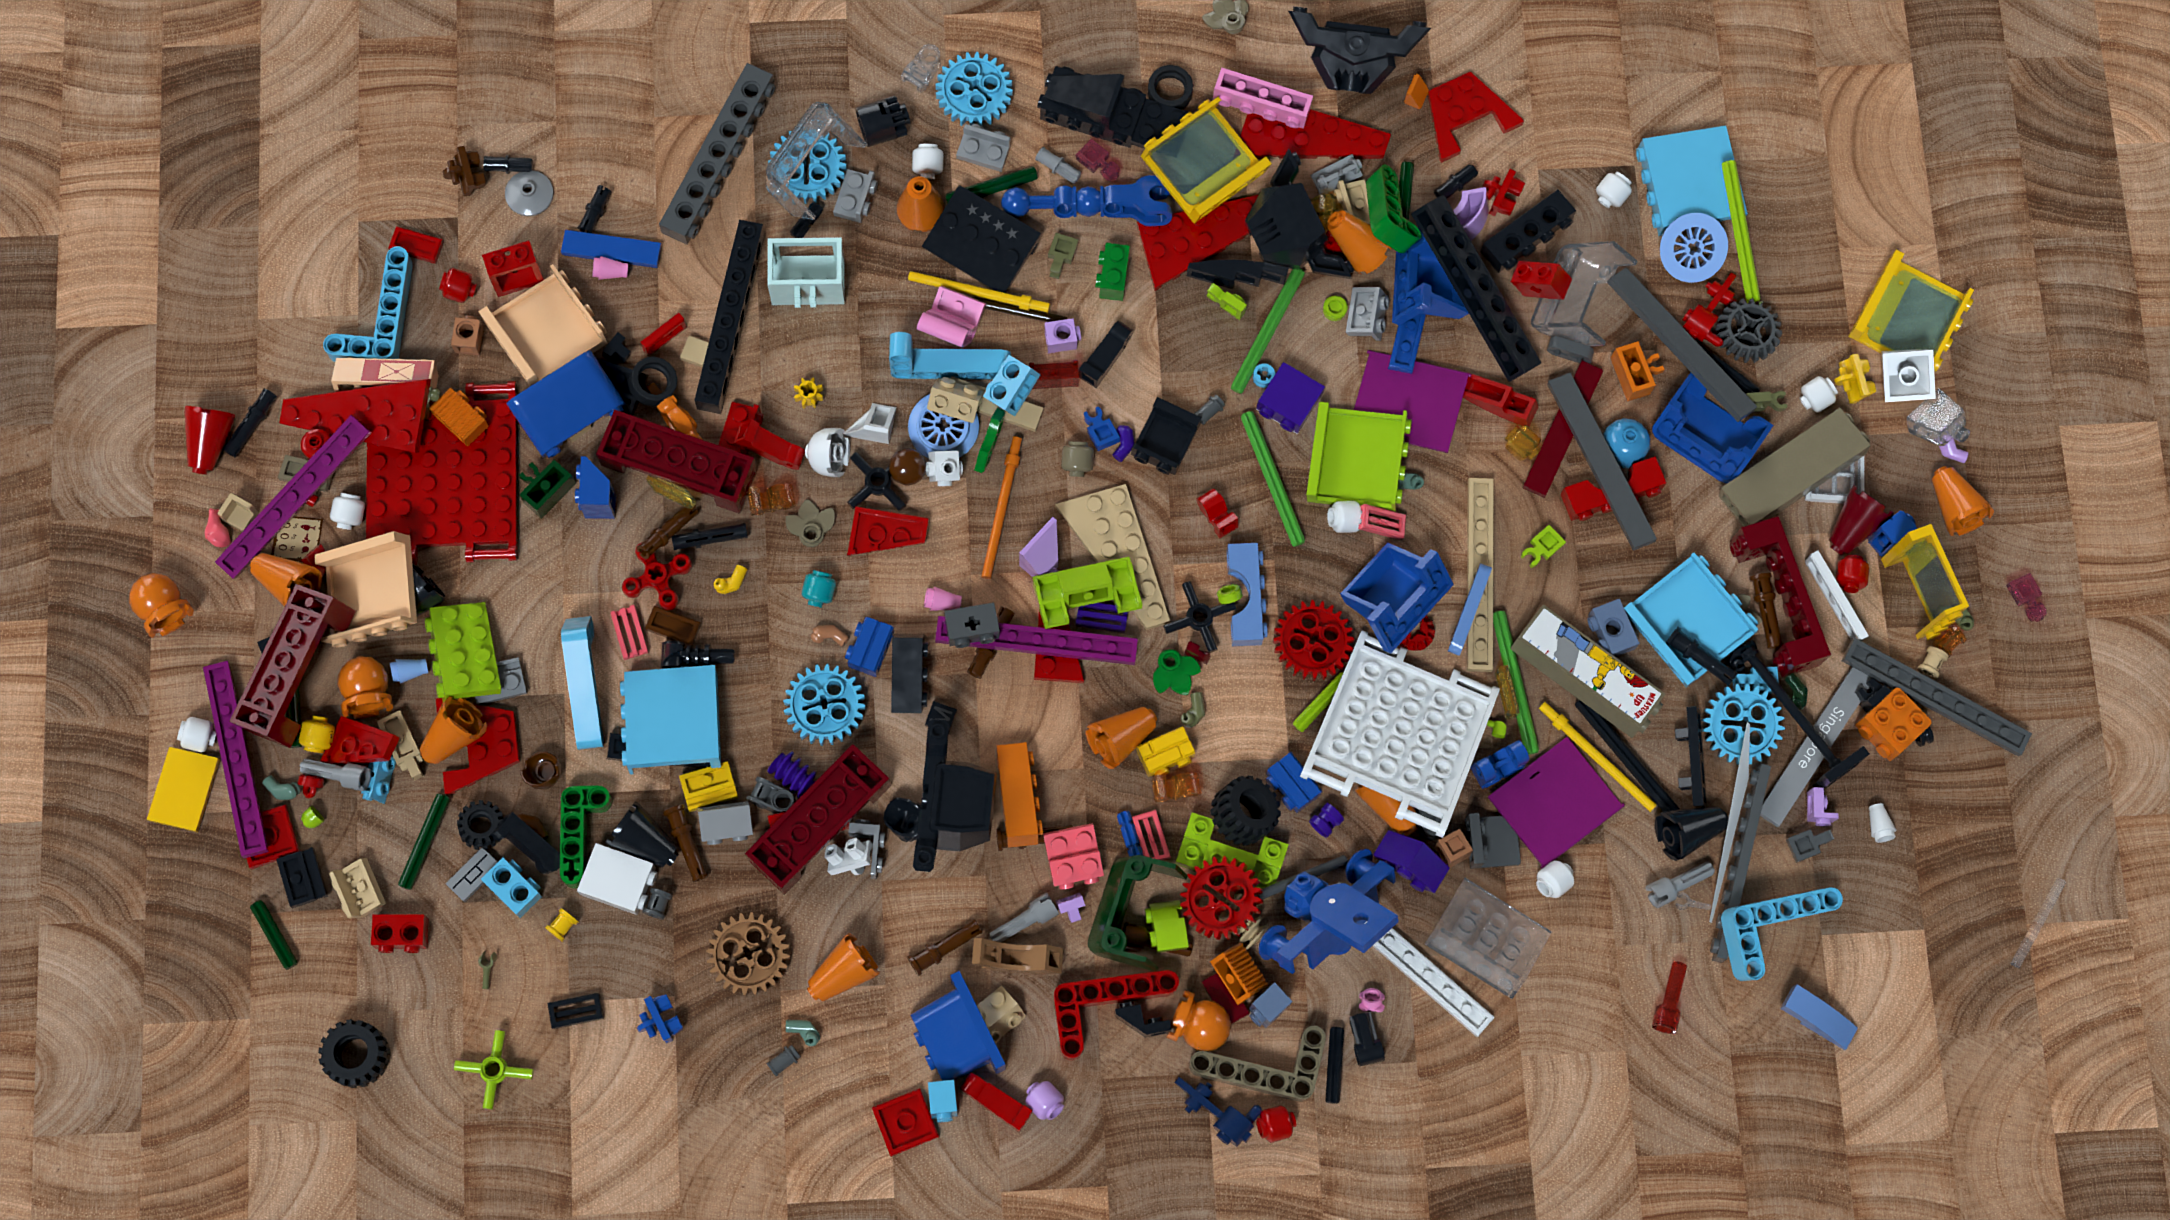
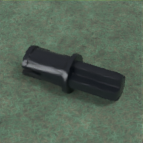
M506 155V157L484 156L483 166L484 171L506 172V174H510V171L531 172L533 170V160L531 158H511L510 155Z
M1467 165L1457 174L1450 175L1449 180L1434 189V195L1438 198L1444 194L1447 199L1455 192L1462 191L1463 186L1478 175V171L1473 165Z

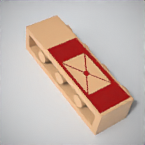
M348 357L336 358L331 382L335 392L431 379L430 387L432 386L435 389L437 388L439 375L435 360Z

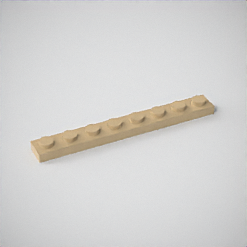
M1488 478L1468 479L1467 597L1480 563L1492 567L1467 635V671L1474 672L1493 671L1494 479Z

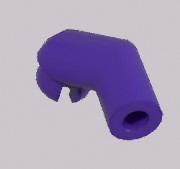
M1120 425L1116 429L1121 445L1112 456L1119 462L1126 458L1135 444L1133 430L1125 425Z

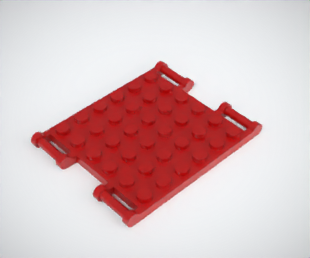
M508 381L507 384L475 385L474 382L466 383V396L470 400L468 404L473 409L476 406L479 407L487 415L485 420L488 424V428L469 446H466L431 411L430 417L424 420L419 452L414 453L367 443L366 539L393 531L409 535L412 563L415 565L418 562V547L465 545L466 563L486 559L517 561V419L507 406V402L517 395L516 381ZM508 393V399L475 401V395ZM508 544V549L475 550V545Z

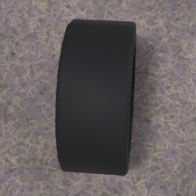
M1175 65L1162 66L1155 70L1149 78L1147 94L1149 100L1183 110L1191 101L1193 82L1185 69ZM1165 78L1177 79L1184 86V94L1177 100H1165L1157 94L1156 87L1158 82Z
M647 357L635 365L629 375L628 385L630 393L637 401L643 405L653 407L658 406L664 399L672 396L677 387L678 379L675 369L669 362L658 357ZM651 368L663 373L667 379L665 391L658 395L649 394L644 391L639 385V375L642 371Z

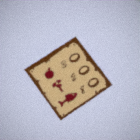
M293 517L274 537L271 555L302 562L301 560L320 543L323 519Z

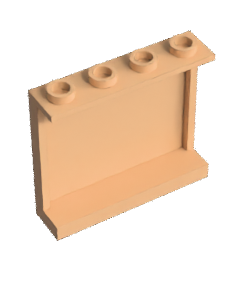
M553 264L550 266L553 272L551 276L491 313L486 306L478 311L486 326L529 386L537 383L584 352L591 350L594 353L608 344L604 336L607 331L602 323L593 320L592 317L595 315L589 305H582L580 302L582 297L575 287L570 288L568 286L570 281L564 271L558 272Z
M393 531L315 554V564L326 567L328 595L356 611L347 631L339 632L330 628L331 635L322 637L321 642L332 644V647L336 648L345 647L348 642H363L369 636L387 635V631L405 630L408 625L417 623L409 535Z

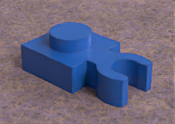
M1095 407L1097 416L1090 417L1086 411L1084 412V421L1090 426L1087 427V432L1097 451L1119 443L1120 437L1110 418L1103 421L1101 408Z

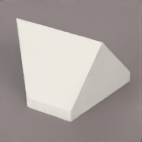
M872 403L871 408L843 433V436L889 444L896 407Z

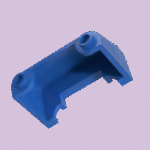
M589 350L507 402V406L543 458L546 456L552 458L561 452L562 442L603 416L611 417L614 409L624 412L623 407L626 406V403L592 351Z
M1690 372L1653 425L1652 432L1660 442L1720 482L1727 484L1741 474L1774 425L1759 416L1750 417L1745 424L1741 421L1737 422L1731 414L1704 397L1707 389Z

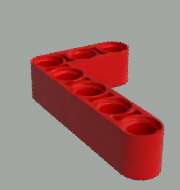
M1162 970L1060 984L1054 991V1007L1062 1056L1067 1060L1074 1061L1081 1057L1083 1053L1084 1043L1079 1008L1173 995L1179 985L1177 974L1171 970ZM1164 977H1169L1173 980L1174 987L1169 990L1164 989L1160 985V980ZM1139 980L1145 981L1149 986V989L1144 993L1138 992L1134 987V984ZM1112 984H1119L1123 987V993L1119 996H1114L1110 993L1109 987ZM1088 987H1093L1097 990L1098 996L1095 999H1087L1083 991ZM1063 990H1067L1072 994L1073 998L1070 1002L1063 1003L1059 1000L1058 994ZM1072 1016L1076 1021L1073 1028H1065L1061 1023L1062 1018ZM1067 1042H1076L1079 1045V1051L1075 1054L1067 1053L1064 1048Z

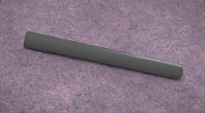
M1342 855L1305 872L1318 877L1347 865L1348 860L1345 855ZM1299 874L1263 888V893L1257 895V897L1263 900L1285 891L1287 885Z

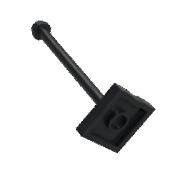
M1751 646L1740 655L1743 658L1742 661L1744 663L1749 662L1829 762L1830 765L1828 767L1831 770L1812 785L1813 787L1826 789L1859 765L1870 753L1863 746L1845 760L1841 757L1838 758L1757 657L1759 651Z

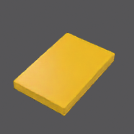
M169 747L147 820L198 833L220 759Z

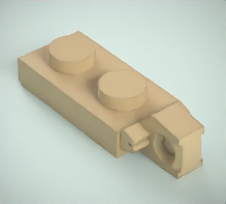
M401 710L378 720L377 723L382 731L394 734L400 738L392 754L396 764L402 771L408 769L414 781L424 777L419 763L423 762L420 749Z

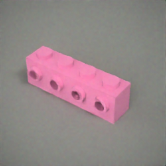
M1222 67L1213 94V100L1217 97L1221 99L1219 103L1221 106H1232L1246 114H1258L1266 120H1277L1291 128L1300 127L1303 129L1313 100L1312 95Z

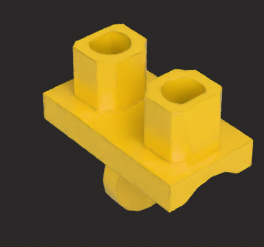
M1852 354L1848 359L1839 363L1840 376L1835 378L1834 382L1837 386L1843 385L1850 404L1857 403L1876 392L1874 382L1866 381L1864 376L1870 369L1868 360L1860 359L1859 354Z

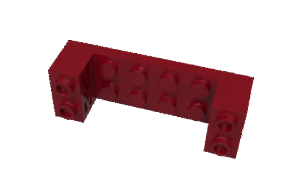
M615 409L596 453L603 467L623 474L626 468H630L714 497L716 506L738 514L741 512L757 471L754 457Z
M1779 516L1741 527L1730 540L1731 554L1737 558L1738 563L1767 556V568L1774 574L1775 589L1779 595L1781 594L1784 601V613L1787 617H1790L1793 625L1792 634L1795 640L1785 643L1773 654L1774 667H1777L1782 678L1819 667L1831 656Z
M295 584L229 722L254 735L291 748L301 725L284 716L326 627L339 632L347 631L356 611L332 596Z
M852 744L745 853L748 861L785 895L802 878L801 871L848 822L869 801L874 804L891 787L890 778Z

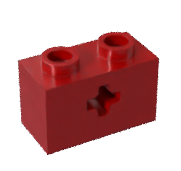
M1519 261L1510 282L1525 297L1564 300L1572 278L1560 264Z

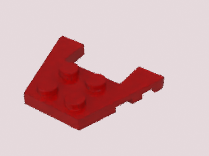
M1471 71L1429 90L1427 94L1441 163L1461 153V149L1451 133L1454 130L1489 114H1493L1503 134L1522 126L1524 123L1523 119Z
M435 698L437 713L443 703L442 698ZM473 704L482 713L480 719L483 724L485 722L487 724L486 732L482 737L467 745L469 768L443 772L446 796L455 794L456 791L466 786L469 787L489 775L492 776L520 762L514 711Z

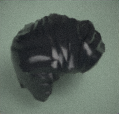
M900 797L894 798L884 811V824L902 841H915L917 839L921 803Z

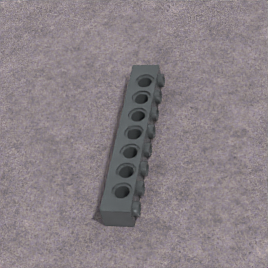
M749 63L746 64L659 223L662 234L688 245L691 238L694 239L699 231V222L702 218L705 219L707 217L711 200L719 195L721 190L720 184L723 178L729 176L734 158H738L742 152L743 141L746 137L749 138L751 136L756 117H761L765 109L764 103L767 97L771 98L775 91L776 85L774 84L773 74ZM750 92L758 93L754 97L747 96V94ZM739 112H746V113H747V114H746L745 116H743V117H737V116H736V114L739 113ZM728 132L736 133L733 137L725 136ZM717 152L725 153L722 157L714 156ZM706 172L714 173V175L709 178L703 177L704 173ZM695 192L703 193L699 198L692 197ZM685 212L692 213L689 218L681 217Z

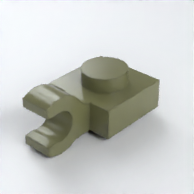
M1055 233L1048 253V258L1054 259L1049 277L1059 279L1063 264L1072 263L1078 246V239Z
M1770 391L1746 393L1757 406L1754 412H1761L1767 406L1772 407V409L1778 412L1784 411L1788 407L1787 404H1779L1777 402V398L1785 397L1786 392L1784 391L1772 394Z

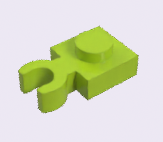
M1214 283L1207 290L1208 294L1206 296L1212 301L1219 303L1222 309L1238 320L1243 317L1247 304H1245L1242 297L1237 294L1232 295L1228 291L1225 293Z
M1548 525L1531 540L1530 543L1534 548L1525 549L1521 554V558H1525L1526 555H1532L1534 561L1530 564V567L1534 568L1539 563L1541 556L1548 560L1565 545L1566 541Z

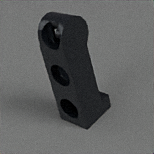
M1118 320L1088 360L1081 365L1078 370V377L1097 389L1126 348L1134 330Z
M513 812L506 815L490 834L497 841L504 838L509 840L535 862L536 869L542 874H549L560 868V853Z

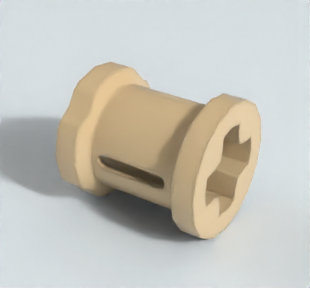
M1929 646L1926 650L1928 654L1917 670L1929 678L1937 679L1941 665L1944 661H1947L1949 656L1943 650Z

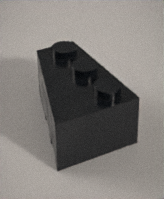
M894 634L892 637L891 713H922V707H927V692H923V682H928V667H924V657H928V642H924V634Z

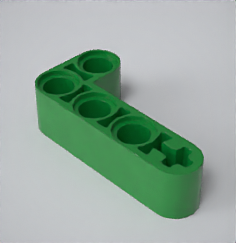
M1383 164L1366 180L1371 231L1378 240L1397 252L1404 254L1422 235L1415 224L1402 216L1397 174L1390 166Z
M570 786L564 789L561 795L560 877L570 888L575 889L579 887L587 866V813L606 812L613 803L612 796L603 786ZM574 794L580 795V801L576 805L568 804L570 796ZM605 794L606 800L604 803L594 804L593 801L596 795ZM571 820H580V826L576 830L568 829V823ZM571 845H579L580 849L576 855L571 856L567 854V850ZM570 863H574V869L579 874L574 876V880L568 877V875L572 874V865Z

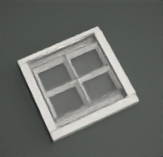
M1864 456L1805 495V501L1844 504L1853 485L1858 487L1855 492L1860 495L1864 491Z

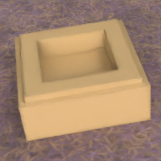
M688 336L680 359L703 367L709 342Z

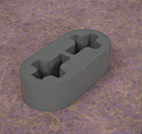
M1558 336L1551 337L1547 347V351L1552 355L1577 363L1585 361L1590 364L1594 355V349L1590 346Z

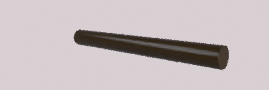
M972 297L986 303L984 309L1043 322L1065 320L1068 318L1033 309L1027 311L1019 309V306Z

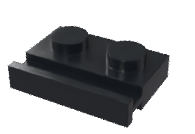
M313 847L276 859L288 902L292 909L317 901V899L328 897Z

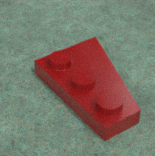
M855 506L847 556L925 544L929 518Z
M341 716L334 731L331 747L325 750L320 762L338 765L389 761L400 738L394 734Z

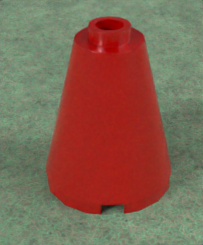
M185 406L187 466L192 467V473L207 475L208 470H214L234 423L235 415L214 409L209 410L202 407Z

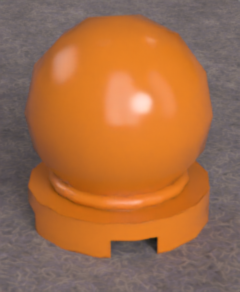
M157 573L143 575L133 584L129 592L131 609L141 620L145 621L144 629L151 638H154L156 633L165 636L184 625L182 619L187 614L192 616L194 609L186 599H180L181 593L178 586L166 575Z
M358 656L342 666L338 674L337 685L341 695L346 699L341 704L344 717L349 716L348 714H353L354 719H366L380 716L379 711L385 708L388 712L393 709L392 697L390 694L385 693L388 689L389 677L384 666L374 658Z
M1185 990L1182 996L1186 1000L1178 1004L1171 1021V1028H1174L1173 1033L1169 1031L1166 1038L1176 1042L1178 1037L1183 1036L1186 1043L1196 1050L1206 1052L1217 1050L1225 1044L1230 1036L1232 1025L1229 1014L1223 1006L1214 1001L1202 1000L1196 1002L1193 1000L1195 993Z

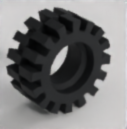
M479 800V804H475L474 801L470 802L471 806L469 808L465 805L463 813H459V820H457L459 835L463 843L466 842V845L470 848L473 845L475 850H479V847H483L486 850L490 844L494 847L497 840L490 834L503 820V814L499 811V807L497 805L492 806L490 801L484 804L483 800ZM478 817H486L490 820L491 827L485 833H476L471 828L473 820Z

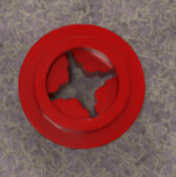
M1425 616L1419 622V631L1422 634H1416L1415 637L1410 639V632L1400 645L1411 651H1420L1427 648L1432 643L1435 635L1433 621Z

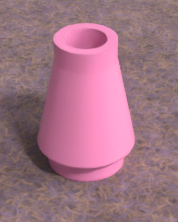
M603 256L594 258L592 277H598V280L627 278L628 263H622Z
M935 586L933 589L927 588L924 607L930 608V611L958 609L961 606L962 596L952 594Z

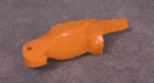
M654 382L647 386L651 394L658 395L662 393ZM674 395L664 399L657 406L668 428L702 439L696 430L698 427L697 423L678 404Z

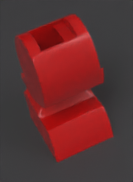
M1214 488L1196 498L1200 510L1207 517L1208 522L1213 525L1214 532L1219 539L1238 528V517L1233 512L1228 514L1225 500Z

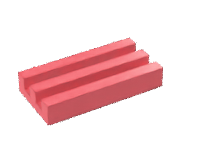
M1368 504L1360 505L1362 523L1359 524V530L1398 540L1404 538L1406 514ZM1369 513L1399 520V524L1369 516ZM1368 522H1369V523H1373V524H1377V525H1381V526H1385V527H1389V528H1393V529H1396V530H1399V531H1395V530H1391V529L1379 527V526H1376V525L1368 524Z
M631 605L626 609L621 608L616 612L611 611L610 614L624 660L647 654L648 649L635 605ZM628 614H632L642 648L640 650L636 648L627 617ZM622 616L632 650L630 653L627 652L617 617Z
M1153 810L1133 816L1132 822L1137 832L1143 856L1150 857L1139 820H1143L1154 855L1153 858L1162 861L1171 859L1157 811ZM1150 817L1153 818L1164 853L1160 856L1148 821Z

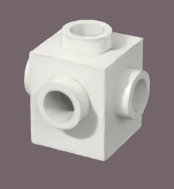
M959 451L928 452L929 462L926 463V475L929 477L930 482H937V486H952V481L960 480V476L963 473V465L959 461Z

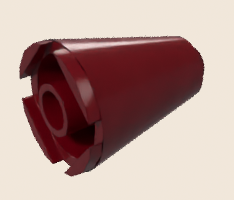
M1855 485L1850 489L1829 538V541L1832 543L1830 548L1840 555H1843L1844 552L1850 554L1895 514L1893 511H1890L1889 514L1885 513L1884 509L1886 506L1864 491L1860 495L1855 491L1858 487Z

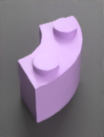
M1486 187L1462 191L1461 201L1453 210L1470 240H1473L1480 233L1488 217L1489 205Z

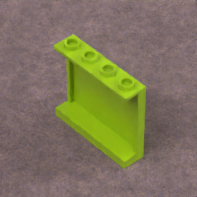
M1319 402L1306 494L1307 502L1333 505L1338 501H1356L1360 505L1368 504L1396 512V505L1401 504L1403 489H1399V481H1404L1406 466H1402V458L1407 457L1409 443L1405 442V434H1410L1412 419H1407V411L1403 410V415L1329 408L1328 402Z

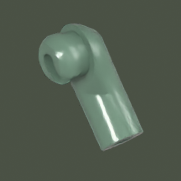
M1405 473L1404 481H1399V489L1415 490L1422 488L1424 485L1423 477L1414 473Z
M272 775L265 778L262 782L278 800L294 799L301 792V787L297 782L279 784Z
M786 1020V1033H799L804 1039L805 1044L811 1047L819 1042V1032L810 1021Z

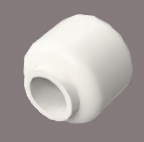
M919 144L918 148L912 152L913 172L920 174L921 177L926 179H935V175L943 172V151L936 144Z
M1619 172L1615 174L1608 173L1596 187V192L1600 196L1598 201L1606 208H1610L1611 205L1613 207L1622 206L1632 193L1631 181Z
M1818 376L1801 387L1803 396L1799 399L1807 410L1812 408L1815 412H1821L1836 402L1835 395L1838 394V391L1828 377L1824 379Z
M341 493L340 496L333 499L330 519L337 522V528L352 530V526H358L362 523L365 503L360 500L361 496Z
M1356 501L1335 502L1328 509L1327 521L1329 526L1337 533L1358 532L1359 524L1362 523L1360 504Z
M189 717L186 721L181 722L177 740L180 741L182 748L205 752L208 745H214L216 731H212L213 724L211 721Z
M1555 860L1550 862L1537 874L1536 886L1538 890L1546 897H1561L1574 885L1573 869L1570 865Z

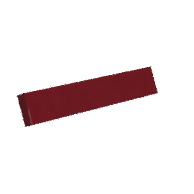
M1581 361L1573 378L1588 405L1604 370ZM1560 408L1522 487L1543 498L1546 497L1574 436Z

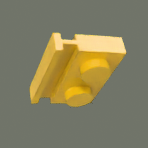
M728 761L721 763L720 768H711L710 766L679 775L689 812L698 810L697 808L709 807L739 798Z

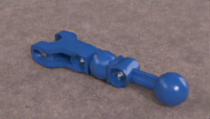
M1153 175L1144 176L1134 184L1100 186V191L1087 186L1076 192V186H1073V188L1059 186L1054 190V195L1029 196L1028 192L1024 189L1015 187L1007 190L1001 200L1003 211L1015 218L1024 216L1029 212V209H1054V214L1060 218L1077 217V212L1082 216L1091 217L1101 211V217L1134 218L1145 226H1163L1169 224L1172 220L1170 205L1166 202L1156 201L1166 199L1170 193L1160 180Z

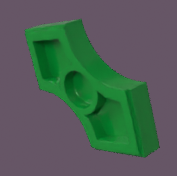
M996 408L991 417L986 436L977 457L974 469L976 472L983 473L990 462L995 443L1002 428L1005 410Z

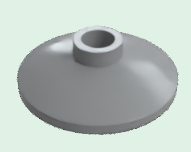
M533 170L531 172L517 173L509 180L505 188V199L508 206L515 213L522 216H535L544 212L550 206L554 195L550 180L544 174ZM527 187L532 188L529 193H525L524 189Z

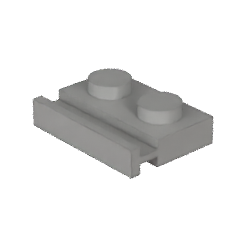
M519 658L496 662L501 684V694L476 696L477 705L527 694Z

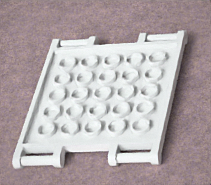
M1361 630L1300 777L1306 780L1310 778L1341 792V795L1348 797L1353 782H1356L1400 801L1401 803L1395 818L1399 820L1406 819L1436 832L1435 835L1443 838L1500 688L1496 686L1489 687L1461 675V672L1455 669L1449 681L1403 662L1408 649L1403 647L1396 648L1390 654L1383 650L1378 639L1369 636L1368 632ZM1313 765H1316L1320 768H1323L1327 771H1330L1334 774L1346 778V781H1340L1322 772L1312 769ZM1408 805L1440 818L1441 822L1438 823L1408 810Z

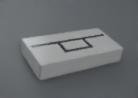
M482 847L446 885L462 901L466 902L484 884L481 878L498 862Z

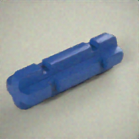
M1129 811L1120 812L1117 814L1119 825H1122L1121 832L1126 848H1129V856H1143L1142 848L1138 845L1140 842L1134 823H1131V813Z

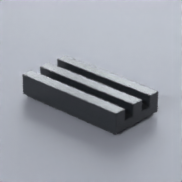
M599 993L547 1003L552 1029L604 1019ZM592 1000L595 1002V1005L554 1012V1008ZM596 1010V1014L556 1022V1018Z

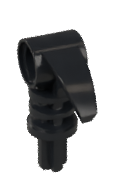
M662 642V669L684 667V663H686V667H691V663H695V666H700V664L705 666L711 664H733L735 661V651L733 649H712L711 644H705L704 649H701V645H696L695 649H692V645H687L686 649L683 642Z

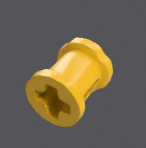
M560 908V914L550 925H546L545 929L563 942L565 939L564 935L573 924L577 925L578 921L564 909Z

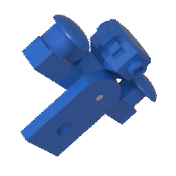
M1361 849L1353 854L1346 866V878L1350 883H1354L1352 886L1346 883L1329 886L1327 882L1305 871L1297 875L1286 887L1284 894L1285 912L1294 918L1305 921L1308 925L1290 941L1286 939L1287 930L1284 926L1275 925L1269 928L1259 943L1261 958L1264 960L1272 958L1279 963L1280 967L1293 974L1295 972L1293 960L1301 952L1307 955L1309 968L1314 969L1331 954L1342 955L1347 953L1351 946L1365 953L1399 922L1397 914L1379 904L1377 885L1384 878L1393 884L1396 882L1394 867L1382 860L1377 864L1373 863L1371 850Z

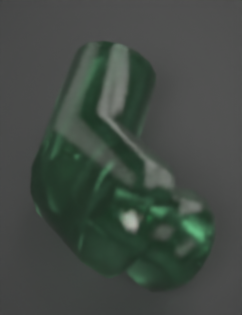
M1791 673L1784 681L1793 690L1792 701L1799 710H1802L1807 705L1808 689L1794 673Z

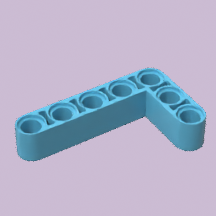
M393 247L386 255L374 337L345 334L328 335L324 339L323 348L332 361L335 362L336 358L348 357L399 359L413 268L412 260L403 247ZM398 258H405L402 263L394 264ZM394 281H401L399 286L391 287ZM392 303L398 304L393 310L387 309ZM394 326L392 332L384 333L387 327ZM335 345H342L339 351L332 352V348ZM366 347L364 353L356 354L358 348ZM391 349L388 355L380 356L383 350Z
M906 332L890 334L889 362L891 376L898 379H938L943 377L951 378L952 376L958 379L993 380L999 371L1000 364L1006 360L1008 355L1011 356L1010 351L1002 349H913L911 334Z
M591 616L565 619L561 629V641L578 750L604 747L591 644L594 639Z
M1830 887L1724 910L1721 916V923L1734 977L1739 981H1752L1761 979L1765 974V963L1756 927L1839 909L1843 902L1841 892L1836 888ZM1825 896H1826L1827 899H1828V903H1827V904H1826V902H1825ZM1803 900L1805 901V904H1806V908H1805V909H1804L1803 903H1802ZM1781 905H1782L1783 908H1784L1783 914H1782V912H1781V910H1780V906H1781ZM1758 910L1761 911V919L1759 918ZM1736 913L1739 916V923L1736 921ZM1742 939L1745 942V948L1741 945ZM1747 965L1751 968L1750 974L1747 971Z

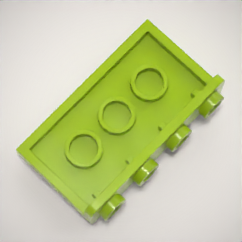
M485 602L431 607L429 609V617L425 618L426 633L431 632L432 639L428 640L430 654L435 655V661H432L433 674L439 678V683H436L437 697L442 698L444 702L449 697L458 699L501 694V684Z

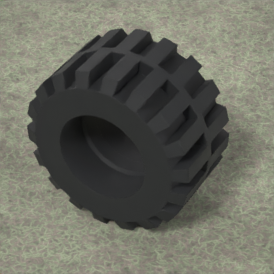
M1239 776L1214 796L1215 798L1211 803L1213 808L1210 810L1211 815L1214 816L1213 824L1218 826L1219 829L1217 831L1220 834L1223 833L1226 840L1230 841L1232 839L1236 845L1241 843L1243 846H1248L1251 843L1254 844L1271 832L1279 822L1278 818L1281 816V811L1278 810L1280 802L1275 799L1276 793L1271 792L1270 786L1267 783L1264 785L1259 778L1254 780L1253 776ZM1240 803L1249 810L1251 818L1242 811Z
M352 1019L346 1020V1023L339 1022L335 1024V1029L330 1028L327 1031L329 1034L327 1038L323 1037L321 1040L323 1047H319L318 1053L321 1054L319 1063L324 1067L322 1069L324 1073L333 1081L351 1088H357V1086L365 1087L368 1086L367 1083L377 1081L376 1077L379 1074L383 1075L385 1072L383 1067L384 1065L388 1066L389 1063L387 1055H390V1049L386 1046L388 1042L382 1036L383 1033L369 1023ZM361 1039L366 1043L368 1049L365 1061L356 1068H346L341 1060L344 1046L352 1040Z

